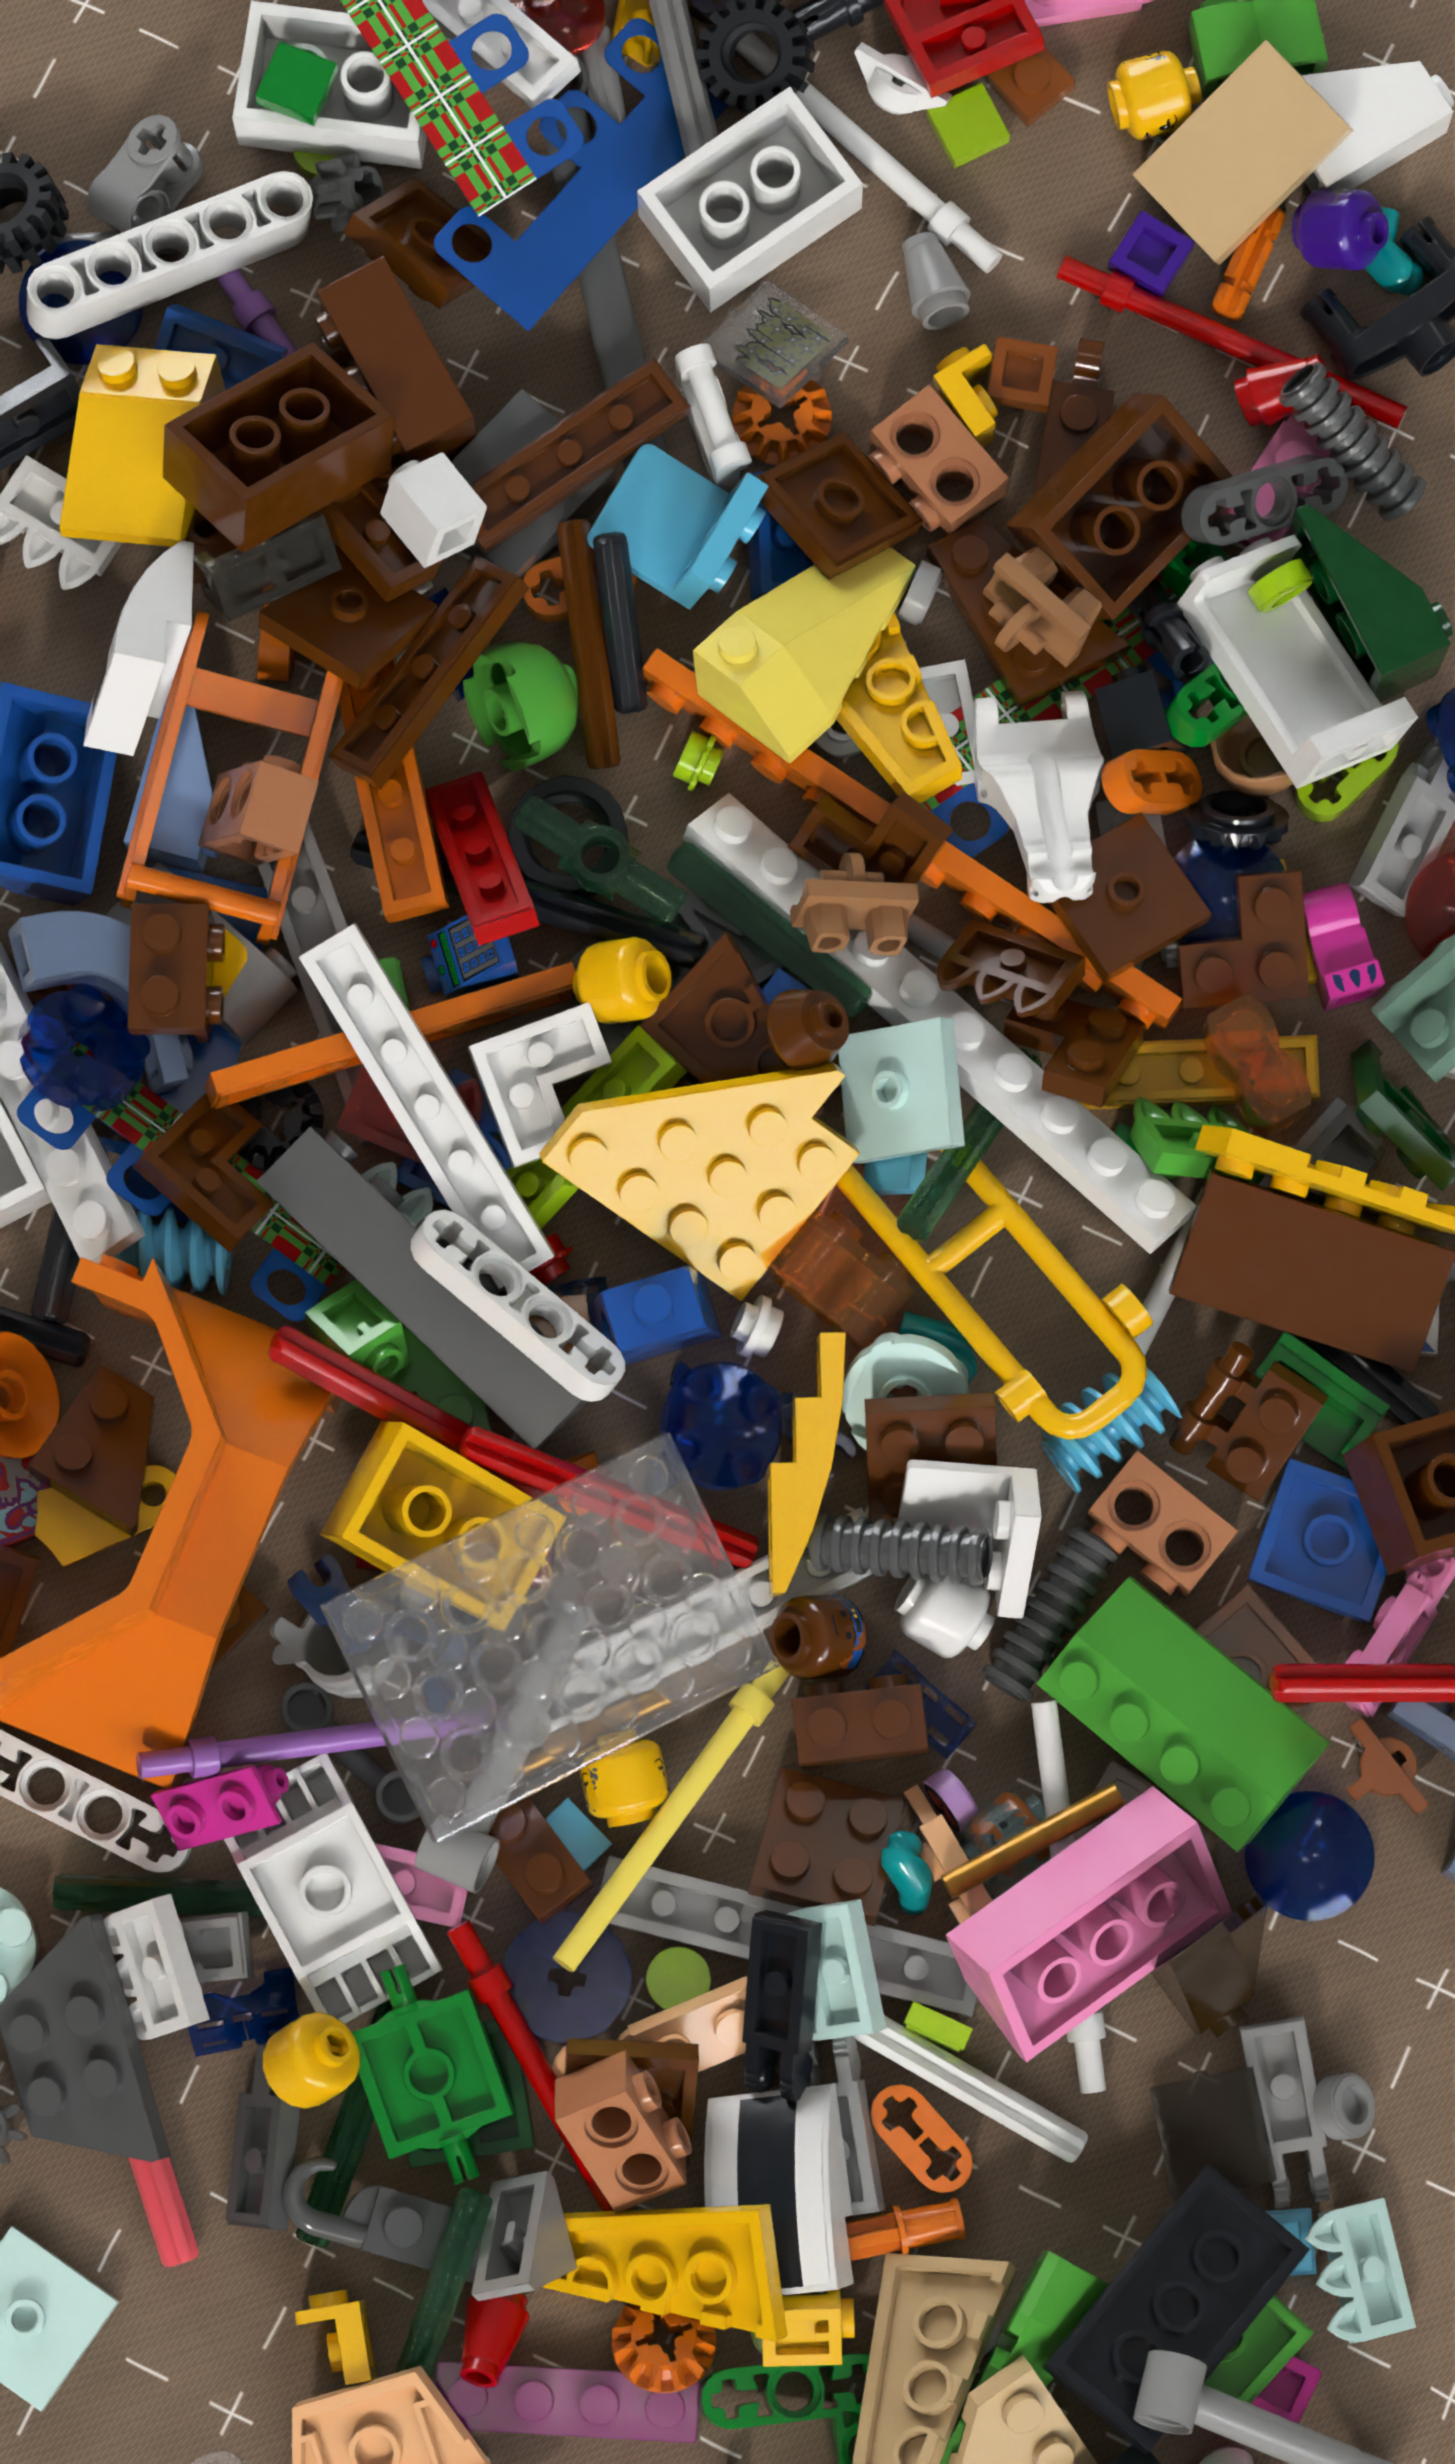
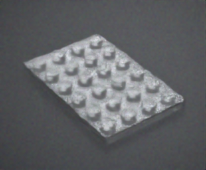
M662 1433L320 1605L432 1842L436 1843L780 1667L670 1433Z

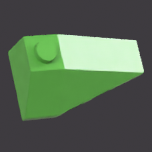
M1042 2250L970 2392L1021 2355H1024L1046 2387L1054 2378L1042 2367L1109 2284L1056 2254ZM966 2400L940 2464H948L951 2453H958L966 2426L962 2419Z

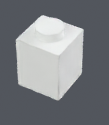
M443 452L420 463L417 460L409 461L400 466L391 475L380 514L423 568L474 545L487 506Z

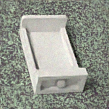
M1293 534L1275 542H1272L1269 537L1262 538L1245 548L1239 556L1224 561L1221 556L1207 560L1191 573L1190 579L1192 583L1176 604L1183 610L1184 617L1199 640L1208 649L1210 657L1296 789L1391 750L1416 721L1418 716L1405 697L1386 705H1381L1306 590L1290 602L1267 613L1258 611L1247 591L1261 578L1291 561L1302 546L1296 535Z

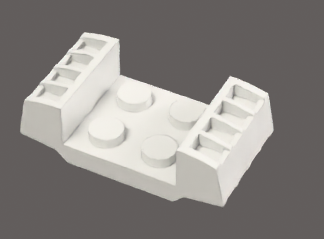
M320 1754L286 1773L289 1780L288 1790L282 1793L281 1798L275 1804L282 1819L280 1824L226 1838L224 1841L315 2012L333 2015L346 2024L389 2000L382 1977L379 1975L380 1972L392 1968L396 1983L401 1992L393 1970L394 1967L406 1963V1969L412 1986L419 1984L443 1969L420 1923L416 1921L354 1805L356 1803L328 1754Z

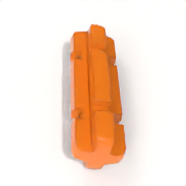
M1277 207L1235 249L1224 273V282L1220 283L1211 304V310L1218 316L1230 321L1242 319L1251 297L1249 293H1252L1257 285L1274 245L1272 241H1276L1286 218L1285 212Z

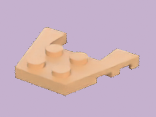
M421 2365L376 2378L372 2381H366L297 2402L292 2408V2464H491Z

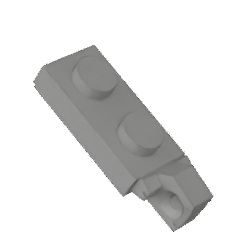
M1429 742L1417 763L1412 762L1404 774H1402L1348 882L1351 888L1392 916L1405 917L1408 914L1455 820V789L1453 788L1455 784L1454 745L1451 743Z

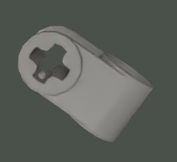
M163 115L149 116L141 120L131 130L127 140L105 170L94 179L87 197L88 210L92 216L122 233L171 214L187 192L199 181L204 166L202 156L191 144L181 141L179 128L169 117ZM148 139L155 148L150 150L146 146L145 141ZM181 161L185 165V170L182 171L175 162Z

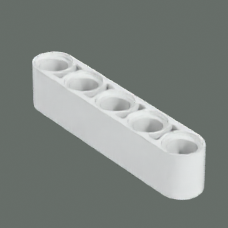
M280 171L271 173L44 263L33 271L28 280L27 317L29 324L36 333L45 338L55 340L66 338L292 248L302 242L309 231L313 202L311 187L303 177L294 172ZM284 203L291 205L298 212L292 216L284 217L278 216L269 208L274 204ZM220 226H231L239 230L241 235L234 239H223L215 235L212 230ZM171 248L178 250L185 257L179 261L167 262L158 258L155 253L161 249ZM107 271H116L125 275L127 280L122 284L110 285L101 281L98 276ZM55 293L65 296L69 299L70 303L64 307L52 308L46 306L40 300L46 295Z

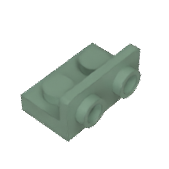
M1455 933L1443 940L1433 953L1403 980L1392 985L1385 996L1371 1009L1378 1020L1395 1036L1435 1083L1455 1067Z

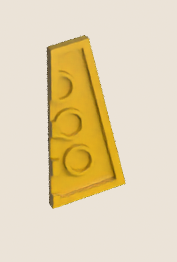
M894 612L887 627L879 631L868 651L867 663L859 678L854 677L844 695L842 709L836 720L898 796L904 791L918 803H922L962 780V764L937 707L928 696L922 682V673L914 655H910L901 634L900 623Z
M1202 1125L1195 1150L1217 1157L1215 1169L1250 1180L1255 1171L1271 1177L1269 1189L1300 1199H1306L1309 1191L1325 1197L1323 1204L1325 1207L1359 1218L1363 1211L1379 1217L1377 1224L1414 1235L1415 1229L1455 1234V1206L1427 1203L1429 1194L1406 1186L1398 1187L1375 1180H1370L1368 1185L1365 1184L1367 1173L1321 1160H1316L1314 1165L1310 1163L1311 1154L1234 1128Z
M770 2204L623 2210L615 2213V2211L563 2213L577 2269L542 2286L543 2288L603 2302L618 2300L639 2305L641 2311L662 2316L668 2313L699 2319L701 2325L722 2330L730 2327L754 2332L756 2338L778 2342L788 2336Z

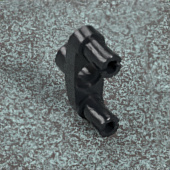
M1425 217L1418 221V226L1421 228L1419 232L1412 225L1402 235L1399 243L1404 249H1407L1432 281L1371 326L1361 327L1336 298L1332 289H1325L1318 293V297L1322 301L1320 304L1313 297L1302 308L1300 312L1301 317L1312 326L1332 350L1331 360L1347 379L1355 380L1369 376L1404 357L1421 377H1427L1442 369L1455 357V328L1450 323L1455 318V248L1437 228L1431 217Z

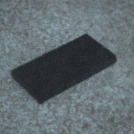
M1207 2163L1042 2368L1140 2452L1146 2455L1165 2433L1143 2426L1133 2419L1148 2352L1152 2350L1171 2351L1200 2360L1207 2366L1205 2382L1310 2249Z

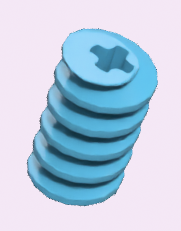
M174 1208L166 1209L159 1225L152 1224L151 1216L139 1210L137 1218L146 1236L114 1256L115 1258L139 1268L140 1276L143 1278L146 1275L152 1258H154L160 1269L164 1271L172 1287L176 1289L182 1287L189 1273L193 1290L196 1293H204L213 1276H215L219 1293L222 1296L226 1295L230 1283L233 1250L229 1253L191 1218L188 1219L184 1228L178 1227Z
M1147 1367V1378L1142 1393L1128 1409L1104 1428L1086 1438L1066 1440L1050 1435L1040 1427L1044 1440L1041 1441V1446L1062 1478L1074 1492L1079 1494L1083 1491L1077 1473L1083 1468L1095 1478L1100 1479L1104 1476L1098 1458L1100 1455L1105 1454L1116 1463L1121 1464L1124 1462L1119 1444L1121 1440L1125 1439L1138 1449H1142L1145 1447L1140 1430L1142 1425H1148L1161 1435L1166 1431L1161 1416L1163 1410L1167 1409L1178 1418H1182L1164 1385ZM1111 1372L1103 1375L1102 1383L1105 1393L1120 1380L1119 1376ZM1086 1387L1082 1390L1081 1397L1084 1408L1086 1409L1100 1398L1102 1394L1091 1387ZM1065 1402L1060 1408L1061 1412L1067 1414H1076L1083 1411L1071 1402Z

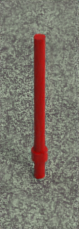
M1066 255L1057 273V279L1100 297V305L1121 314L1124 309H1127L1253 366L1259 367L1299 359L1135 286V279L1115 269L1112 274H1108ZM1328 371L1329 376L1334 377L1340 384L1338 392L1346 391L1352 397L1350 406L1358 405L1365 412L1364 415L1398 429L1408 406Z
M470 1920L458 1924L446 1933L471 1976L466 1981L479 2005L486 2003L601 2211H614L555 2122V2079H557V2076L509 1992V1989L513 1986L501 1962L496 1964L492 1962Z

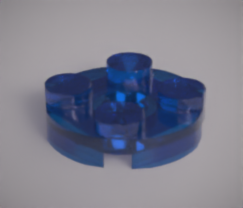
M77 984L70 991L55 992L41 999L22 1023L18 1036V1041L21 1039L24 1051L19 1060L22 1070L30 1083L43 1096L57 1105L70 1109L76 1103L86 1106L96 1105L92 1112L110 1110L128 1098L144 1073L145 1059L149 1055L151 1047L146 1035L130 1034L128 1030V1015L123 1010L105 999L98 989L87 984ZM75 1042L87 1046L93 1053L95 1060L87 1054L80 1058L74 1055L71 1050Z
M560 1912L543 1925L539 1921L529 1924L511 1942L503 1961V1968L513 1984L509 1992L534 2035L556 2043L566 2044L567 2038L589 2039L606 2032L612 2023L623 2013L632 1989L631 1962L621 1940L608 1927H606L576 1969L577 1972L586 1974L584 1987H573L571 1996L563 1997L558 1995V1984L548 1981L550 1969H561L562 1967L553 1959V1956L583 1916L582 1913Z

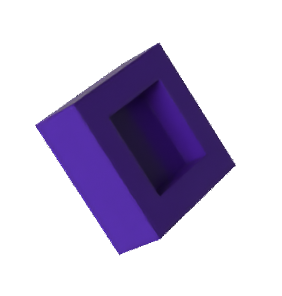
M1141 210L1109 260L1108 269L1112 272L1115 269L1136 280V286L1163 298L1193 251L1195 241Z

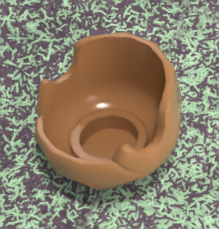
M1249 715L1245 716L1211 743L1217 774L1234 791L1253 797H1272L1285 791L1293 784Z

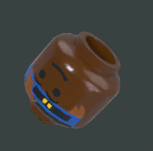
M805 1595L790 1599L781 1607L770 1631V1645L778 1663L789 1675L801 1680L834 1679L848 1676L858 1667L865 1653L867 1642L866 1625L859 1609L851 1600L838 1595Z

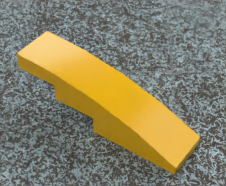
M846 1332L819 1333L817 1336V1397L795 1398L792 1402L793 1462L770 1463L767 1467L769 1596H783L788 1589L813 1532L832 1468L843 1402Z

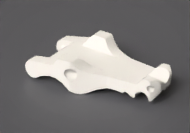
M1083 690L1063 691L1061 693L1060 707L1063 719L999 724V711L995 697L975 698L974 784L977 799L980 803H986L995 808L1014 831L1027 871L1029 899L1038 903L1055 902L1061 897H1068L1074 901L1084 900L1093 893L1096 872L1093 873L1092 846L1088 815L1092 802L1100 790V777L1105 759L1100 753L1094 735L1088 702Z

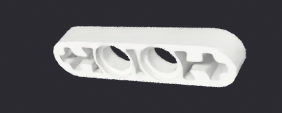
M439 1210L432 1212L424 1219L411 1239L412 1255L421 1268L571 1394L581 1400L590 1402L600 1401L610 1394L625 1372V1360L621 1351L608 1338L462 1216L455 1212ZM441 1237L450 1244L445 1249L436 1242ZM467 1258L473 1261L468 1270L462 1266ZM486 1273L497 1277L504 1284L507 1296H497L488 1292L482 1286L479 1274ZM537 1315L547 1319L554 1326L556 1338H547L536 1333L531 1327L529 1316ZM567 1342L574 1346L568 1354L562 1350ZM592 1363L599 1371L594 1375L585 1366Z
M0 1730L1 1756L18 1765L21 1761L22 1752L32 1756L20 1770L14 1792L5 1788V1785L13 1776L0 1770V1796L150 1872L158 1874L173 1873L180 1869L189 1859L192 1848L177 1851L174 1857L163 1854L158 1862H153L149 1859L152 1854V1848L134 1837L131 1839L129 1850L120 1847L119 1843L132 1830L136 1810H141L147 1814L146 1818L139 1823V1826L154 1834H161L166 1825L158 1809ZM42 1768L56 1769L64 1778L65 1789L63 1795L53 1804H38L33 1800L29 1792L31 1777ZM99 1797L114 1798L122 1808L121 1823L114 1831L106 1834L94 1832L90 1829L86 1820L89 1805Z

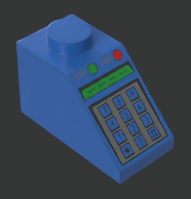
M467 915L427 936L432 955L422 957L420 960L431 994L443 991L445 999L449 1000L519 978L509 937L478 946Z

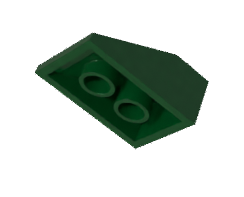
M1305 504L1297 508L1287 537L1295 534L1302 546L1292 559H1302L1309 570L1313 580L1308 590L1316 606L1379 702L1385 701L1435 677L1451 643L1448 638L1453 636L1451 623L1441 604L1437 601L1430 604L1419 585L1313 507Z

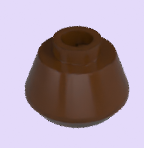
M803 989L786 990L778 994L768 1008L766 1019L767 1039L775 1055L794 1070L820 1067L831 1063L847 1041L849 1035L848 1016L843 1005L828 992Z

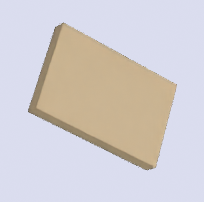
M1265 40L1132 175L1211 259L1220 265L1354 130L1278 50Z

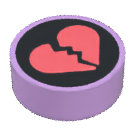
M941 1768L922 1782L931 1803L938 1813L943 1815L947 1824L960 1835L971 1826L969 1824L973 1822L972 1818L980 1815L974 1799L962 1782L950 1770Z

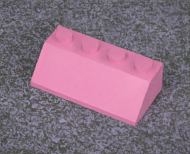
M1152 1786L947 1933L946 1938L964 1980L1017 2054L1027 2063L1230 1915L1232 1910L1198 1822Z

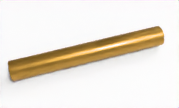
M1112 1782L941 1875V1879L950 1896L954 1899L1125 1806V1802L1116 1785Z

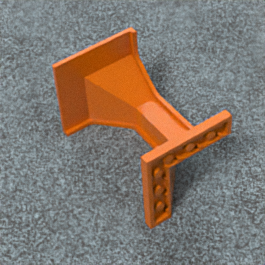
M102 1254L99 1263L81 1257L71 1282L93 1291L105 1308L157 1328L191 1422V1439L127 1588L112 1599L0 1658V1722L139 1778L136 1765L137 1753L186 1746L222 1633L286 1480L325 1410L336 1414L342 1398L269 1359L267 1351L270 1341L279 1329L172 1287L154 1258H152L146 1275L143 1278L137 1274L139 1269L115 1257ZM185 1773L143 1778L141 1780L166 1789L181 1785Z

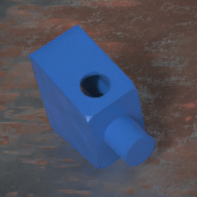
M690 1266L680 1267L604 1290L598 1294L588 1309L593 1327L621 1351L625 1360V1366L723 1337L705 1276Z

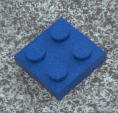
M1289 1458L1286 1462L1246 1582L1369 1624L1387 1572L1353 1481Z

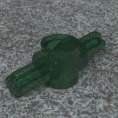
M531 796L518 811L514 821L515 827L559 855L561 859L558 867L572 875L583 889L601 894L611 901L619 894L663 923H670L680 912L687 897L685 891L641 864L639 861L643 853L628 844L623 835L616 829L599 825L589 818L580 825L536 796ZM595 846H605L615 852L619 861L610 872L603 874L594 873L588 870L582 862L585 852Z

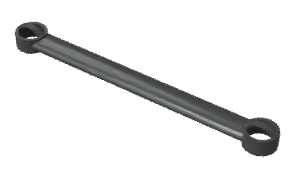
M568 51L577 58L581 72L572 79L574 90H579L585 94L589 84L587 69L583 61L575 53ZM578 107L568 108V112L583 133L584 144L590 142L592 135L586 110ZM558 120V131L562 138L566 140V128L564 124L560 120ZM545 138L548 155L558 152L559 149ZM570 159L552 169L558 193L581 169ZM616 234L613 235L578 275L605 390L646 363ZM663 432L647 443L656 446L668 454ZM636 451L622 460L624 471Z

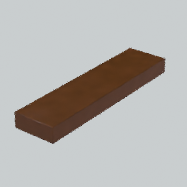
M655 357L469 484L487 506L475 540L485 555L691 413V406Z
M478 556L474 558L329 754V757L339 768L382 789L529 590V587L520 576Z

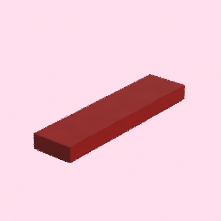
M482 771L425 789L432 822L478 946L540 926L534 905Z

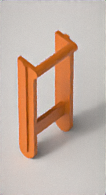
M197 610L191 633L188 635L167 697L115 898L121 899L120 906L131 909V904H134L137 891L185 904H209L211 911L260 923L255 942L268 946L270 939L277 940L299 854L276 860L267 898L144 866L185 707H192L306 738L307 743L299 774L318 780L344 680L325 669L318 700L197 668L196 665L209 618V613Z

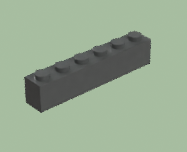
M309 1127L256 1182L531 1448L541 1451L588 1401L581 1400L571 1394L421 1268L412 1255L411 1239L424 1221V1218L414 1227L397 1210L405 1201L401 1195L378 1173L368 1182L351 1166L359 1155L332 1129L322 1138L313 1128ZM442 1237L436 1241L444 1249L450 1245ZM469 1262L464 1268L468 1270L472 1264ZM479 1274L482 1286L493 1294L497 1288L483 1274ZM529 1320L531 1327L536 1333L542 1335L543 1332Z

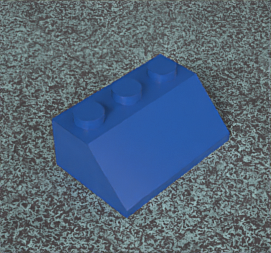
M1 682L0 886L12 893L75 906L92 895L117 753L83 746L87 716L91 703Z

